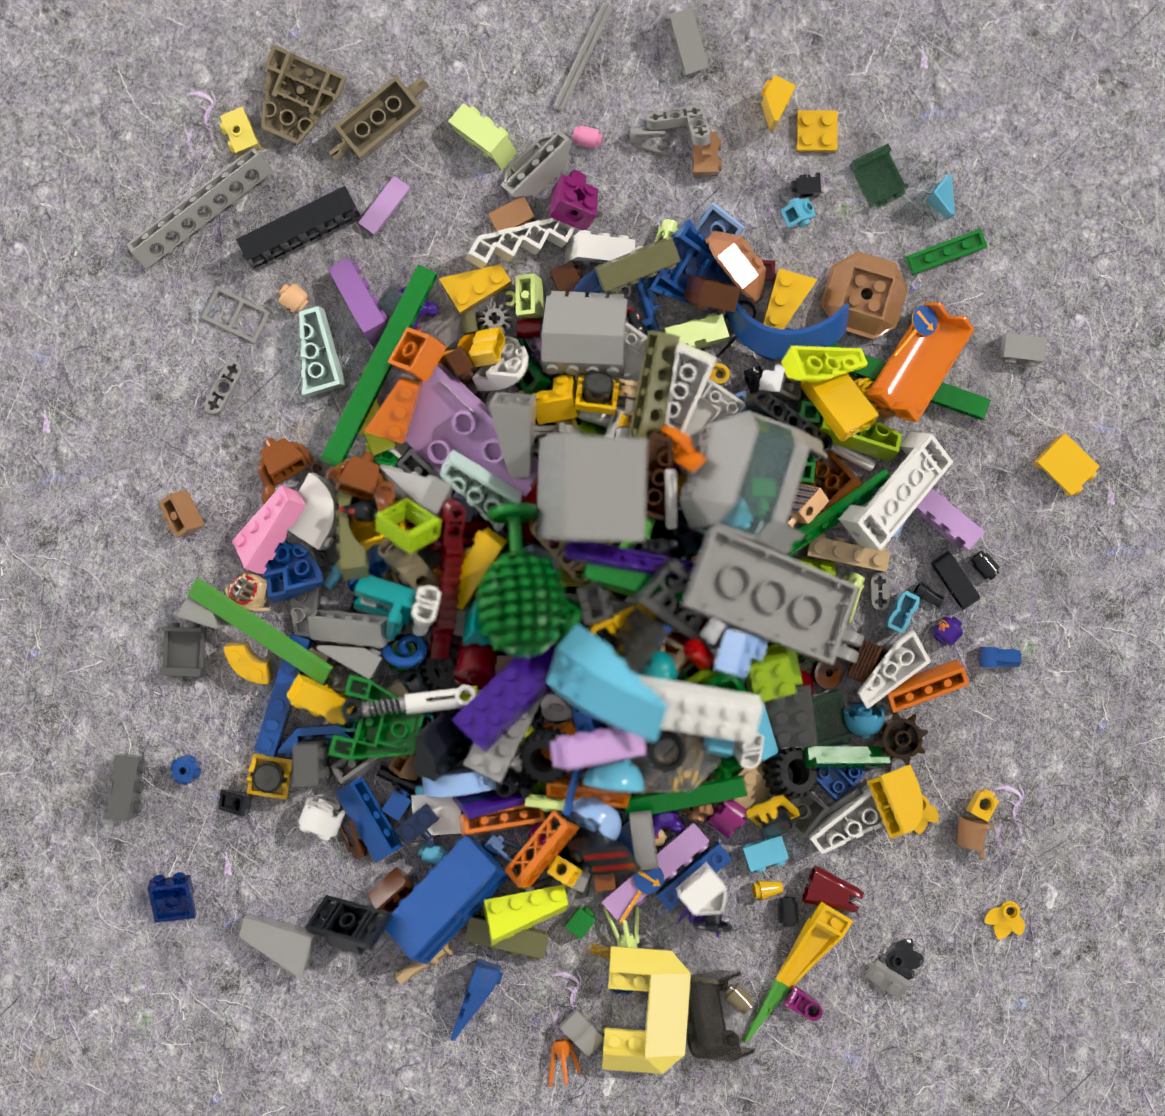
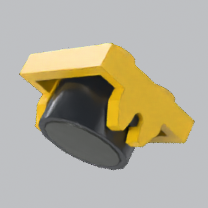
M592 372L586 376L578 375L574 410L615 415L619 380H614L603 372Z
M253 753L252 763L248 770L246 794L287 800L293 770V759Z
M783 795L774 796L769 801L756 804L746 811L748 818L760 827L764 835L778 836L790 831L793 826L791 819L800 816L798 808Z

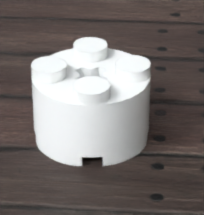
M314 797L307 798L299 819V829L305 833L313 832L318 834V837L323 840H330V837L337 836L345 810L340 811L339 805L319 798L318 802L313 801Z

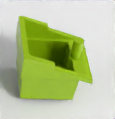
M767 643V650L762 661L751 658L750 669L745 678L748 693L760 695L762 702L796 694L795 685H803L796 652L775 643Z

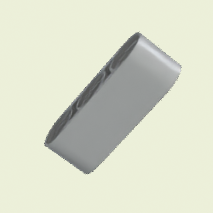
M651 810L630 812L635 860L640 866V870L658 869Z

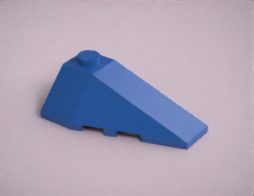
M478 958L450 1040L455 1041L494 990L495 984H500L503 973L500 972L501 966Z

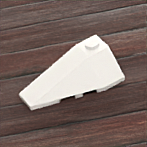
M911 630L895 642L857 693L867 709L931 662L914 630Z

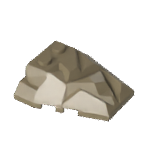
M273 44L265 63V70L267 72L266 83H264L265 102H263L261 128L299 145L340 97L347 77Z

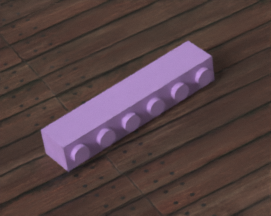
M692 821L680 833H677L657 850L658 866L664 874V880L666 878L668 880L672 879L678 873L677 869L680 866H687L693 860L692 856L697 852L700 854L708 847L709 839ZM632 872L616 886V890H611L601 898L602 904L617 921L623 916L639 891L634 883L635 872ZM642 892L635 905L640 906L647 900L646 896L649 893Z

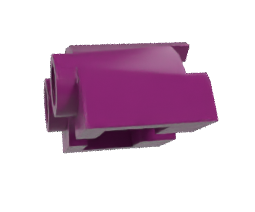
M733 799L725 800L719 804L717 809H713V815L706 817V821L724 836L730 838L734 834L735 828L740 829L745 823L744 815L747 809Z

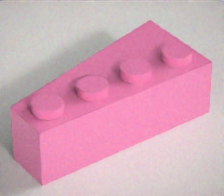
M281 485L232 540L245 569L259 574L265 573L267 569L265 565L268 560H273L276 553L274 551L279 543L284 542L288 528H293L306 507L300 492Z

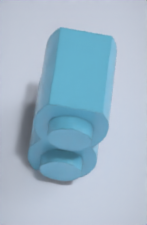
M901 591L894 600L893 609L885 618L884 627L896 633L904 632L910 623V615L916 611L919 605L920 598L908 591Z

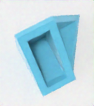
M951 174L943 179L926 200L928 204L947 219H951L955 215Z

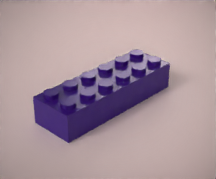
M551 644L546 648V651L530 658L515 657L452 719L484 753L550 689L547 679L556 652L554 644Z

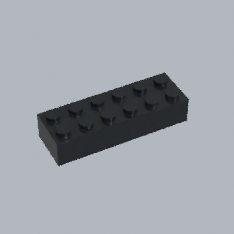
M343 186L237 238L236 241L246 261L254 269H261L267 266L269 261L282 259L286 256L287 252L291 250L298 251L304 247V244L310 241L316 242L322 238V235L328 232L329 234L334 233L340 229V226L346 223L347 225L355 223L361 215L346 186Z

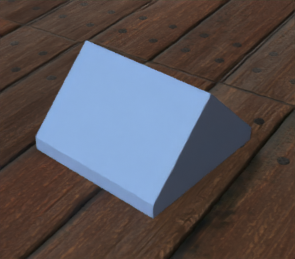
M714 202L695 227L705 239L714 231L740 236L745 226Z

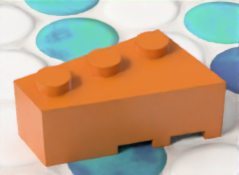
M407 377L401 378L364 432L401 444L407 441L423 383Z

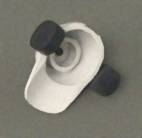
M554 692L543 697L539 710L535 715L537 727L543 726L544 718L553 722L567 721L572 718V721L575 723L572 708L568 702Z

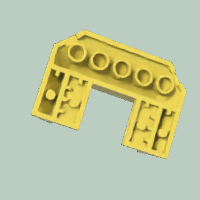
M611 946L608 989L647 991L646 1030L605 1028L602 1070L664 1074L685 1055L691 972L682 964L673 951Z

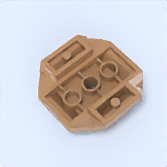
M857 251L831 266L819 306L828 319L844 304H849L850 314L846 333L874 340L897 327L908 288L897 263ZM861 291L869 292L870 299H863Z

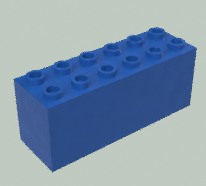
M465 835L457 840L455 847L450 852L442 856L441 862L436 867L428 871L427 877L414 886L411 894L399 902V906L395 911L390 912L393 917L385 930L411 960L428 964L484 905V900H488L509 876L504 871L505 868L484 848L481 842Z

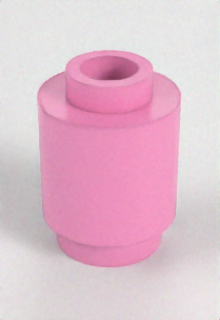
M576 126L572 142L577 143V146L596 149V146L601 145L603 135L599 134V129Z

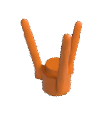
M569 1039L554 1040V1045L551 1046L549 1087H552L556 1054L557 1058H561L565 1085H568L566 1057H569V1053L577 1072L581 1073L573 1043H570Z

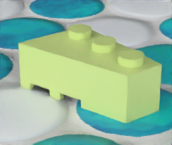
M463 103L449 119V124L456 133L472 146L475 145L483 151V155L487 159L491 157L496 162L497 167L503 170L517 154L508 138V132L502 127H495L494 122L487 116L484 118L480 116L481 113L475 107L471 106L469 108Z
M717 313L709 314L703 319H693L683 324L665 328V333L680 336L679 342L681 341L697 349L727 341L730 337L723 314L717 315Z

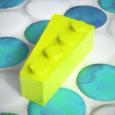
M564 885L484 900L483 909L491 946L514 936L518 932L527 930L539 922H544L565 912L568 907V900Z

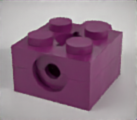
M573 170L569 177L562 174L552 189L550 218L580 230H587L597 216L598 189L586 184V176L580 171Z

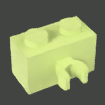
M536 274L515 276L516 293L513 291L506 292L508 297L513 296V300L507 302L506 305L511 308L516 307V315L522 319H544L543 279Z

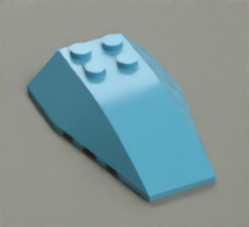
M576 624L556 648L547 684L556 695L583 714L650 741H657L668 705L649 686L646 687L641 682V677L637 673L633 674L626 667L627 663L613 653L614 649L609 644L579 624Z

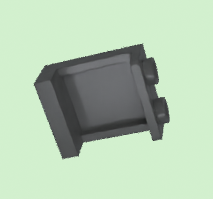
M168 623V627H162V631H164L163 667H160V675L204 676L206 628H200L201 624L188 623V627H180V623Z

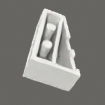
M581 230L570 237L566 243L564 264L574 260L583 261V265H590V262L603 264L634 251L635 240L629 239V236L626 235L610 237L609 233L594 235L591 234V231Z

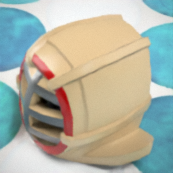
M250 571L245 572L225 588L227 597L247 610L268 612L270 609L263 607L268 600L267 581L260 575Z

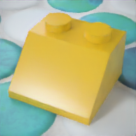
M774 75L772 80H767L761 93V97H763L761 105L769 130L774 132L796 85L777 75Z

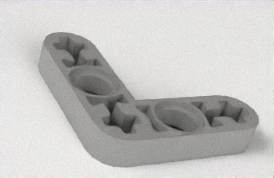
M700 106L657 111L646 116L647 127L650 130L688 126L694 145L705 146L711 141L710 129L704 109Z

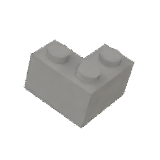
M777 360L775 363L774 371L763 370L759 382V390L767 391L777 399L799 402L802 392L800 387L801 381L787 378L781 360Z

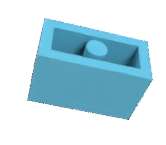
M781 835L769 836L741 846L751 872L759 873L765 871L766 867L772 864L774 867L783 865L785 860L789 859Z

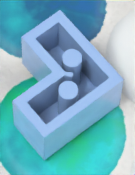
M726 628L714 669L746 678V674L750 669L751 658L762 661L767 650L766 645L768 641Z

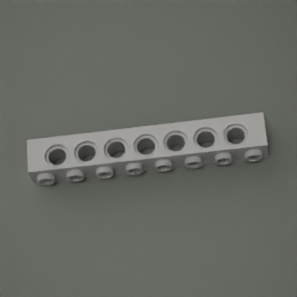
M252 147L127 244L128 248L145 269L154 266L160 258L171 253L178 244L188 240L191 234L202 229L212 218L219 216L226 207L236 203L239 197L250 192L260 181L266 180L273 171L258 151ZM252 170L249 175H245L247 171ZM236 182L235 186L229 188L232 183ZM216 195H220L218 199L213 200ZM204 207L201 212H198L199 208ZM189 219L187 223L182 224L184 220ZM173 231L170 236H166L168 232ZM157 244L156 247L150 248L151 245Z

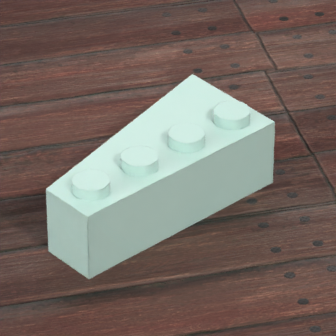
M317 306L299 312L302 348L300 349L302 357L301 378H303L302 395L310 397L346 386L325 309Z
M452 450L442 464L440 476L447 483L451 484L457 493H461L467 499L466 502L474 506L481 513V516L493 525V528L499 532L504 524L492 522L489 519V510L501 505L520 503L522 491L455 450Z

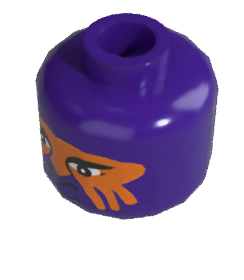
M944 616L933 627V637L943 646H952L963 635V630L960 627L962 623L954 616L952 618Z

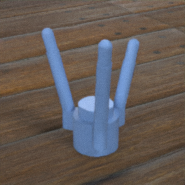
M493 834L484 845V848L506 868L496 855L500 854L509 862L513 859L502 850L504 848L502 843L517 850H521L523 847L505 839L501 835L496 837Z

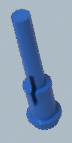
M584 766L573 768L569 773L571 774V779L562 812L564 815L570 816L579 777L583 776Z

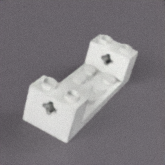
M911 432L900 445L907 458L866 507L850 505L839 518V521L860 547L881 551L953 463L933 434Z

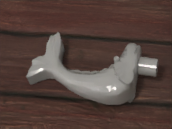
M558 422V425H539L535 423L534 440L546 437V434L566 430L574 431V425H565L563 422Z

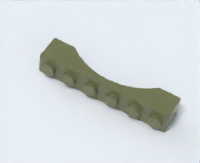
M340 491L335 493L336 505H339V507L354 505L355 502L361 500ZM338 509L336 510V520L339 522V526H336L337 538H340V543L336 545L337 554L340 555V560H337L338 572H342L344 580L369 577L368 558L365 548L356 541L351 533L352 516Z

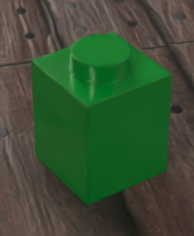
M579 905L565 923V928L581 940L596 921L595 912L588 906L582 907Z

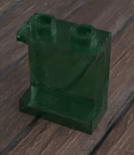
M889 144L853 160L849 165L870 208L874 206L880 208L888 203V199L892 197L898 199L906 194L905 191L909 188L908 183H904L890 155L892 150Z
M841 689L812 697L817 735L816 746H832L831 743L838 741L839 744L850 742L851 737H855V734L848 730L844 722L845 705Z

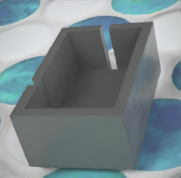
M305 740L293 745L294 787L319 786L329 781L330 777L333 776L332 765L329 762V758L332 755H328L331 746L329 740Z

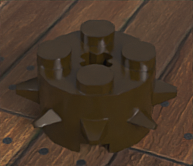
M895 712L892 713L890 720L883 723L879 732V739L874 742V746L882 747L887 753L886 757H890V760L894 757L902 759L907 766L910 763L911 756L913 757L917 753H925V750L922 748V737L928 734V730L920 729L915 723L916 714L905 719ZM903 734V737H905L903 742L898 741V735Z

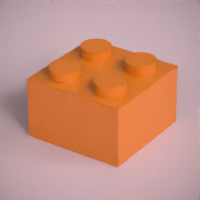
M407 327L388 363L406 375L427 382L447 347L431 335Z

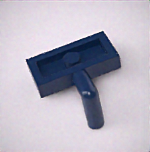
M426 803L400 824L395 831L407 845L421 835L426 841V847L432 848L435 844V838L427 829L440 818Z

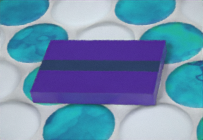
M496 789L453 796L454 802L468 819L525 804V797H522L521 793L501 797L497 794Z

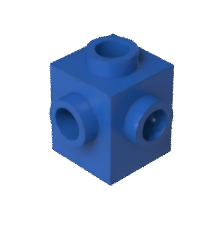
M185 754L180 756L177 760L174 759L171 764V777L176 779L175 782L182 785L192 783L198 780L202 769L200 766L202 762L197 761L196 757ZM183 767L187 770L186 774L182 773Z

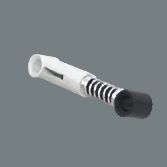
M463 685L454 689L405 694V697H401V699L399 697L396 700L394 698L392 700L386 699V701L381 699L380 702L375 700V702L370 701L368 703V701L362 702L356 699H348L343 702L341 711L343 718L347 722L356 723L364 719L363 717L376 716V714L381 716L382 713L387 715V713L393 714V712H396L398 714L399 711H402V713L407 712L408 715L458 708L463 709L476 694L472 687ZM467 693L471 696V699L464 702L459 698L460 695ZM356 707L358 711L355 715L347 714L348 708Z

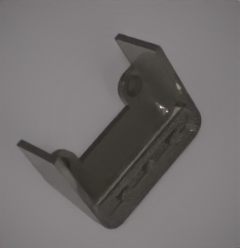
M716 970L691 975L686 1036L689 1051L695 1058L735 1062L755 1053V1048L740 1047L738 1035L732 1030H726L719 991L727 989L728 980L741 976V971Z

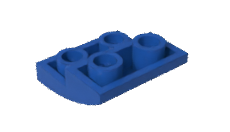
M815 768L816 772H818L816 780H818L817 784L834 801L840 799L867 773L863 768Z

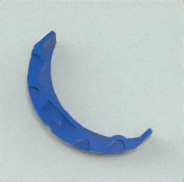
M737 302L735 312L727 311V318L733 332L744 346H747L755 354L763 358L782 361L791 346L830 347L846 333L850 313L849 304H844L833 316L817 325L803 329L785 330L769 327L756 321Z

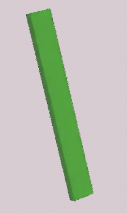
M200 578L194 581L188 593L189 597L320 684L326 681L333 668L331 665Z

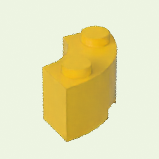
M249 641L229 642L224 646L227 661L238 675L248 681L259 684H268L272 680L271 659H263L256 655L251 649Z

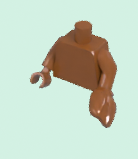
M274 438L265 440L264 446L266 448L260 452L262 458L259 460L258 474L264 486L262 490L263 504L275 493L276 485L308 467L307 464L310 465V473H315L312 469L314 466H317L322 471V465L313 461L314 457L303 444L293 441L289 442L286 438L275 441Z
M364 451L361 458L352 456L349 461L344 460L334 468L329 469L325 478H332L334 480L333 483L336 484L335 490L371 502L376 492V503L379 511H383L392 505L395 499L394 484L384 481L382 474L379 472V465L372 463L374 458L372 453Z

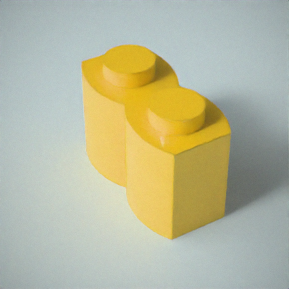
M501 327L476 332L475 337H473V345L471 350H469V359L474 363L475 367L500 362L502 350L505 346V336Z

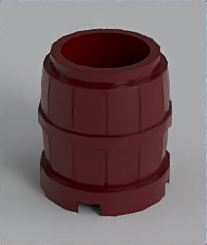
M463 639L461 640L457 653V667L455 669V681L460 686H477V690H483L496 677L495 667L498 658L497 650H493V644H487L486 646H480L479 643L463 645Z

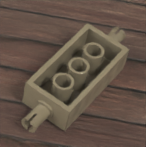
M395 75L334 125L335 131L342 138V142L328 152L330 156L334 158L335 162H338L340 158L350 151L361 162L423 112L422 106L415 97L429 87L427 82H424V79L419 77L412 85L405 87Z

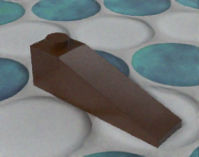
M651 433L647 444L645 515L666 520L665 470L672 469V438Z

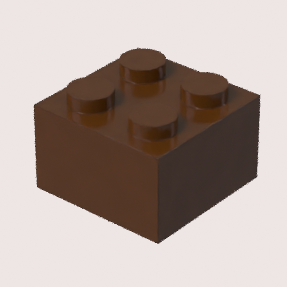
M689 275L683 298L689 300V304L697 306V308L703 310L712 309L715 312L727 314V311L735 312L741 288L726 282Z

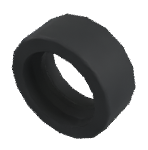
M668 731L660 732L657 741H649L646 751L653 767L664 772L675 771L681 767L686 760L687 754L686 745L680 736ZM665 739L674 741L679 749L676 760L668 764L658 761L654 753L657 743Z

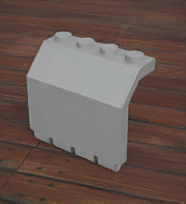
M551 291V296H546L542 327L541 362L543 373L588 375L592 372H603L610 377L624 376V336L628 300L624 299V294L610 293L609 298H606V293L590 292L589 297H586V292L569 291L568 297L566 296V291Z

